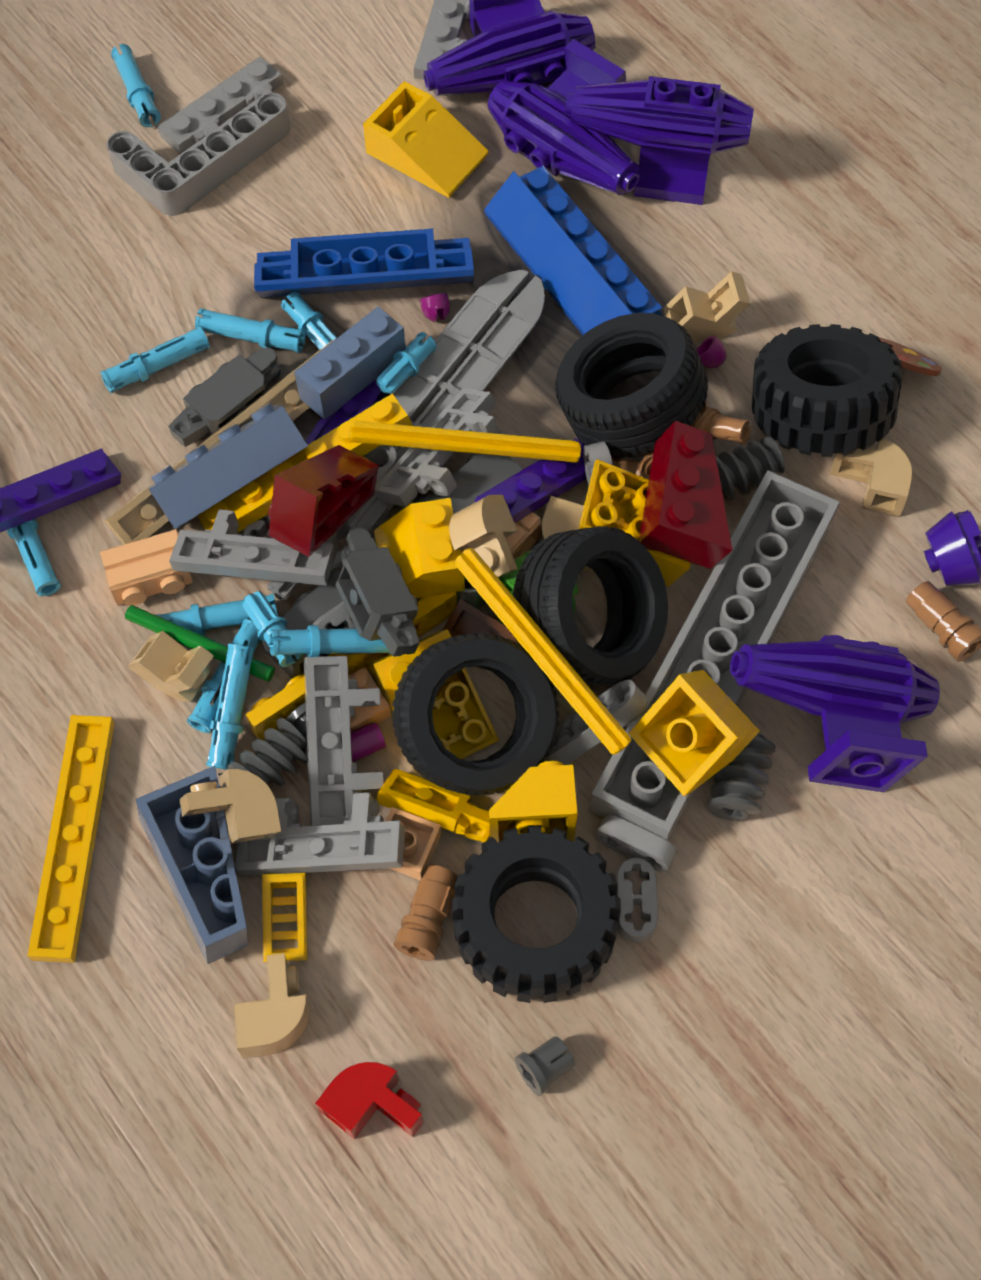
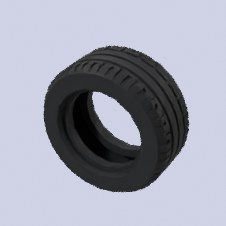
M633 313L618 316L586 332L565 354L559 366L555 382L557 400L578 440L584 445L604 441L611 457L620 458L643 456L654 452L655 442L675 421L691 426L698 418L708 393L706 372L690 334L676 321L653 313ZM650 371L660 372L646 387L628 396L610 400L603 399L618 383L636 374Z
M607 526L583 528L555 533L541 540L524 559L518 571L512 592L514 598L587 685L617 684L623 680L633 678L653 659L664 638L668 621V597L662 573L646 547L631 534L621 529ZM585 566L593 569L599 577L607 598V622L602 638L594 648L589 646L579 634L573 616V590L577 577Z
M473 633L439 641L415 657L413 662L408 665L407 671L403 672L401 681L397 685L398 690H395V699L392 705L394 706V711H392L393 727H395L396 731H394V734L397 737L398 746L402 749V754L407 758L408 763L413 766V769L419 772L422 777L450 791L481 796L493 795L494 793L509 790L529 767H536L540 763L545 762L544 758L548 757L549 750L555 743L553 740L557 736L556 728L559 725V722H557L559 702L556 701L557 693L553 689L554 684L522 645L515 643L509 638L505 639L503 636ZM475 666L493 672L506 683L514 698L516 720L512 735L501 750L486 759L466 761L459 759L443 746L434 730L432 710L437 692L448 677L465 667Z

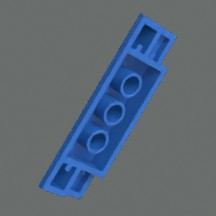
M544 166L521 177L515 171L511 173L484 209V214L534 276L536 275L542 280L543 287L582 335L599 324L618 316L633 313L662 315V306Z
M433 228L291 239V251L257 253V263L254 265V288L260 298L287 296L295 291L299 292L300 295L473 283L474 279L472 250L469 238L434 240Z

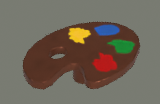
M879 337L881 343L886 342L893 349L903 368L929 376L940 375L942 368L932 359L899 343Z

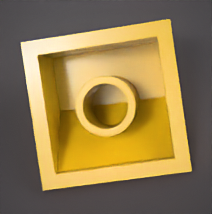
M451 498L410 504L374 530L377 547L388 548L394 561L401 568L402 577L410 593L415 598L465 591L464 575L455 564L456 558L461 554V550H454L449 532L450 519L453 515Z
M704 670L679 674L628 734L681 794L686 796L732 762L760 730Z
M546 761L536 767H529L489 810L490 838H495L498 843L503 840V831L516 827L518 834L528 833L529 825H542L541 833L552 834L554 827L566 830V839L574 842L577 822L574 766L563 765L559 761Z

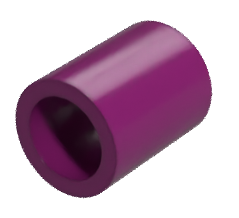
M376 722L350 732L352 763L387 748L384 737Z

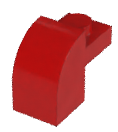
M363 1062L346 1068L332 1080L315 1102L320 1113L354 1140L377 1110L412 1137H414L424 1123L422 1114L418 1112L421 1104L401 1088L396 1094L392 1091L399 1082L397 1071L387 1065L376 1062Z

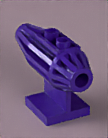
M469 0L470 29L474 37L428 62L427 70L423 71V79L428 92L433 91L436 96L489 93L502 81L536 83L540 85L554 82L567 70L564 47L575 39L589 49L594 50L596 45L594 30L587 16L556 11L545 13L539 0Z
M573 39L564 47L567 70L547 89L536 83L502 81L492 90L488 99V110L501 129L506 146L512 152L520 153L531 160L536 168L544 166L555 177L561 174L617 195L631 192L637 186L640 178L638 174L639 166L609 135L571 123V115H565L568 92L574 93L576 86L626 82V71Z
M649 76L648 80L576 86L574 93L568 92L565 115H571V123L641 146L638 172L640 178L634 190L635 197L703 205L710 155L748 145L754 107L721 89V85Z
M824 635L819 641L745 644L739 651L733 654L730 662V672L735 677V681L739 686L809 714L822 716L826 750L808 766L809 782L885 792L928 757L926 742L902 738L900 723L929 716L933 713L939 701V683L933 675L903 654H900L898 648L880 645L874 641L861 642L844 639V637L839 635Z

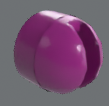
M447 293L435 294L420 299L422 312L430 321L436 322L437 313L440 320H445L448 316L450 302Z
M714 335L705 339L697 348L702 365L705 367L718 368L726 360L727 352L725 345Z

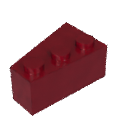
M675 421L655 442L639 542L650 549L708 569H712L733 551L712 434Z
M337 445L275 474L272 503L268 510V517L270 518L269 536L310 557L374 495L379 465Z

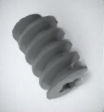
M769 436L762 438L760 443L753 441L748 443L746 447L738 446L732 452L726 450L721 452L718 457L716 456L721 488L728 500L735 497L734 487H737L742 495L748 494V482H751L753 488L757 490L767 470L775 474L777 472L782 474L785 469L781 450L775 440Z
M279 718L276 721L279 731L268 728L264 732L267 742L256 739L252 743L254 753L244 750L240 754L243 766L232 761L227 765V768L251 772L260 777L267 785L272 781L282 787L285 784L280 773L282 770L295 775L297 773L293 764L295 758L305 764L308 763V756L305 752L307 741L290 722L284 718Z
M758 733L732 762L714 775L716 783L711 787L710 791L713 799L707 803V808L712 814L727 820L741 821L747 818L748 815H758L761 813L762 807L751 800L765 798V790L755 784H766L768 782L769 776L759 769H769L772 767V760L765 755L775 752V744Z

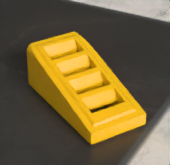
M262 874L263 962H267V955L281 953L285 954L288 961H307V874ZM297 888V896L273 897V889ZM297 905V913L273 914V906ZM297 922L298 930L273 931V923ZM298 939V948L273 949V940Z

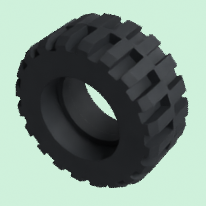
M813 324L804 329L800 327L790 329L786 335L780 333L761 349L758 357L755 359L752 392L754 420L767 437L778 440L779 444L786 449H798L801 454L821 453V457H832L834 453H842L844 456L853 454L859 448L862 451L872 447L875 442L882 440L895 425L903 375L901 370L902 364L896 353L886 342L881 343V340L872 333L864 334L861 329L855 327L847 329L841 328V325L830 324V326Z
M529 825L528 833L518 834L515 827L503 831V840L498 843L493 837L482 843V853L479 856L472 853L464 863L465 873L458 875L454 886L455 898L452 899L455 940L458 942L459 952L464 963L472 966L473 975L482 984L486 981L493 984V992L503 997L508 992L517 994V1001L530 1003L531 997L540 996L543 997V1003L557 1001V994L566 992L568 996H571L581 990V984L585 981L591 983L600 974L601 966L604 963H608L613 952L621 914V898L617 897L616 894L618 884L614 874L606 872L607 862L599 852L591 855L588 852L589 843L579 836L574 842L566 839V830L554 827L552 834L541 833L542 825ZM528 881L547 882L562 889L573 900L577 908V923L572 934L556 945L546 948L524 947L512 942L499 931L494 915L498 899L508 889L517 884Z

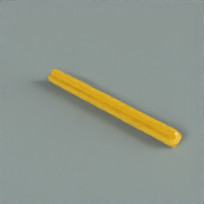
M355 420L351 422L349 431L350 441L356 443L565 462H578L581 455V444L571 440Z
M469 548L456 558V567L609 752L616 755L630 744L631 737L475 549Z

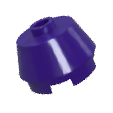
M968 510L956 514L952 511L925 532L930 548L923 551L932 573L939 571L945 586L981 585V532L971 511Z

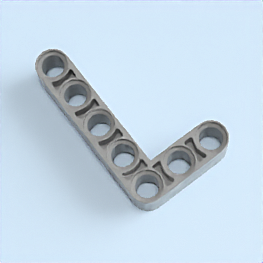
M266 93L260 96L169 163L131 132H116L108 138L106 143L114 172L161 213L169 216L179 215L288 135L290 123L286 100L278 93Z

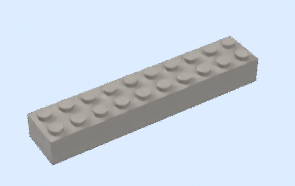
M767 470L731 536L733 551L717 563L645 694L647 704L643 712L630 722L626 729L627 734L679 674L704 670L726 695L739 706L748 688L739 686L735 681V677L731 675V658L745 644H768L772 642L832 526L840 501ZM631 737L630 744L620 753L612 755L591 793L589 812L600 818L609 814L620 817L669 841L695 790L683 796Z

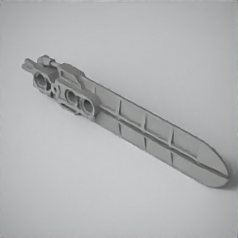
M517 270L499 275L482 285L470 297L435 340L437 349L419 366L418 374L413 377L410 376L393 393L408 414L413 426L429 427L463 387L485 391L534 329L541 317L545 298L544 287L539 277L535 275L508 307H506L524 283L530 272ZM380 445L362 456L377 465H384L378 468L376 485L410 447ZM374 493L356 513L324 542L334 544L336 556L331 570L343 566V561L340 560L341 551L338 541L347 537L349 530L355 527L365 528L366 531H369L372 538L374 530L389 517L388 512L395 504L379 501ZM272 580L267 588L274 593L276 598L287 600L300 583Z

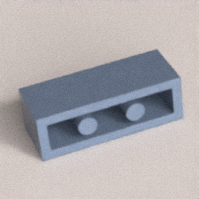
M379 306L294 372L300 399L324 420L376 380L394 361L393 356L397 351H403L406 348L404 327Z

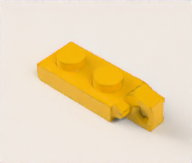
M393 769L378 791L377 801L379 805L390 809L394 807L441 825V828L451 832L455 831L456 834H463L469 839L485 842L490 836L489 811L470 802L471 796L444 789L426 779L399 769Z

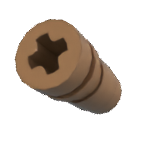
M930 581L923 582L909 594L906 603L915 612L916 616L933 633L940 637L939 643L944 648H948V652L957 662L966 660L980 649L981 627L978 624L974 625L975 622L969 615L964 616L959 611V608Z
M428 865L411 902L409 915L403 917L401 922L402 928L398 930L394 941V947L401 953L424 961L435 959L439 947L438 941L442 939L444 933L441 926L449 914L452 899L455 897L454 886L458 876L453 871L437 865Z

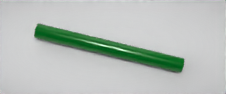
M134 605L128 607L125 613L126 620L155 633L164 631L175 641L194 649L202 646L214 655V659L226 664L227 646ZM252 658L249 674L270 682L275 673V667Z

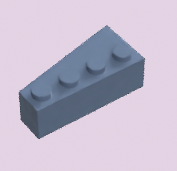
M271 403L263 406L251 414L253 420L242 427L235 424L218 435L220 441L208 449L203 444L186 454L184 457L187 462L174 470L169 465L151 476L154 483L148 488L174 529L308 446L283 406H272Z
M215 766L135 799L142 827L207 964L248 946L247 927L224 810L182 816L180 799L186 793L191 792L190 786L205 782H216L217 788H219Z

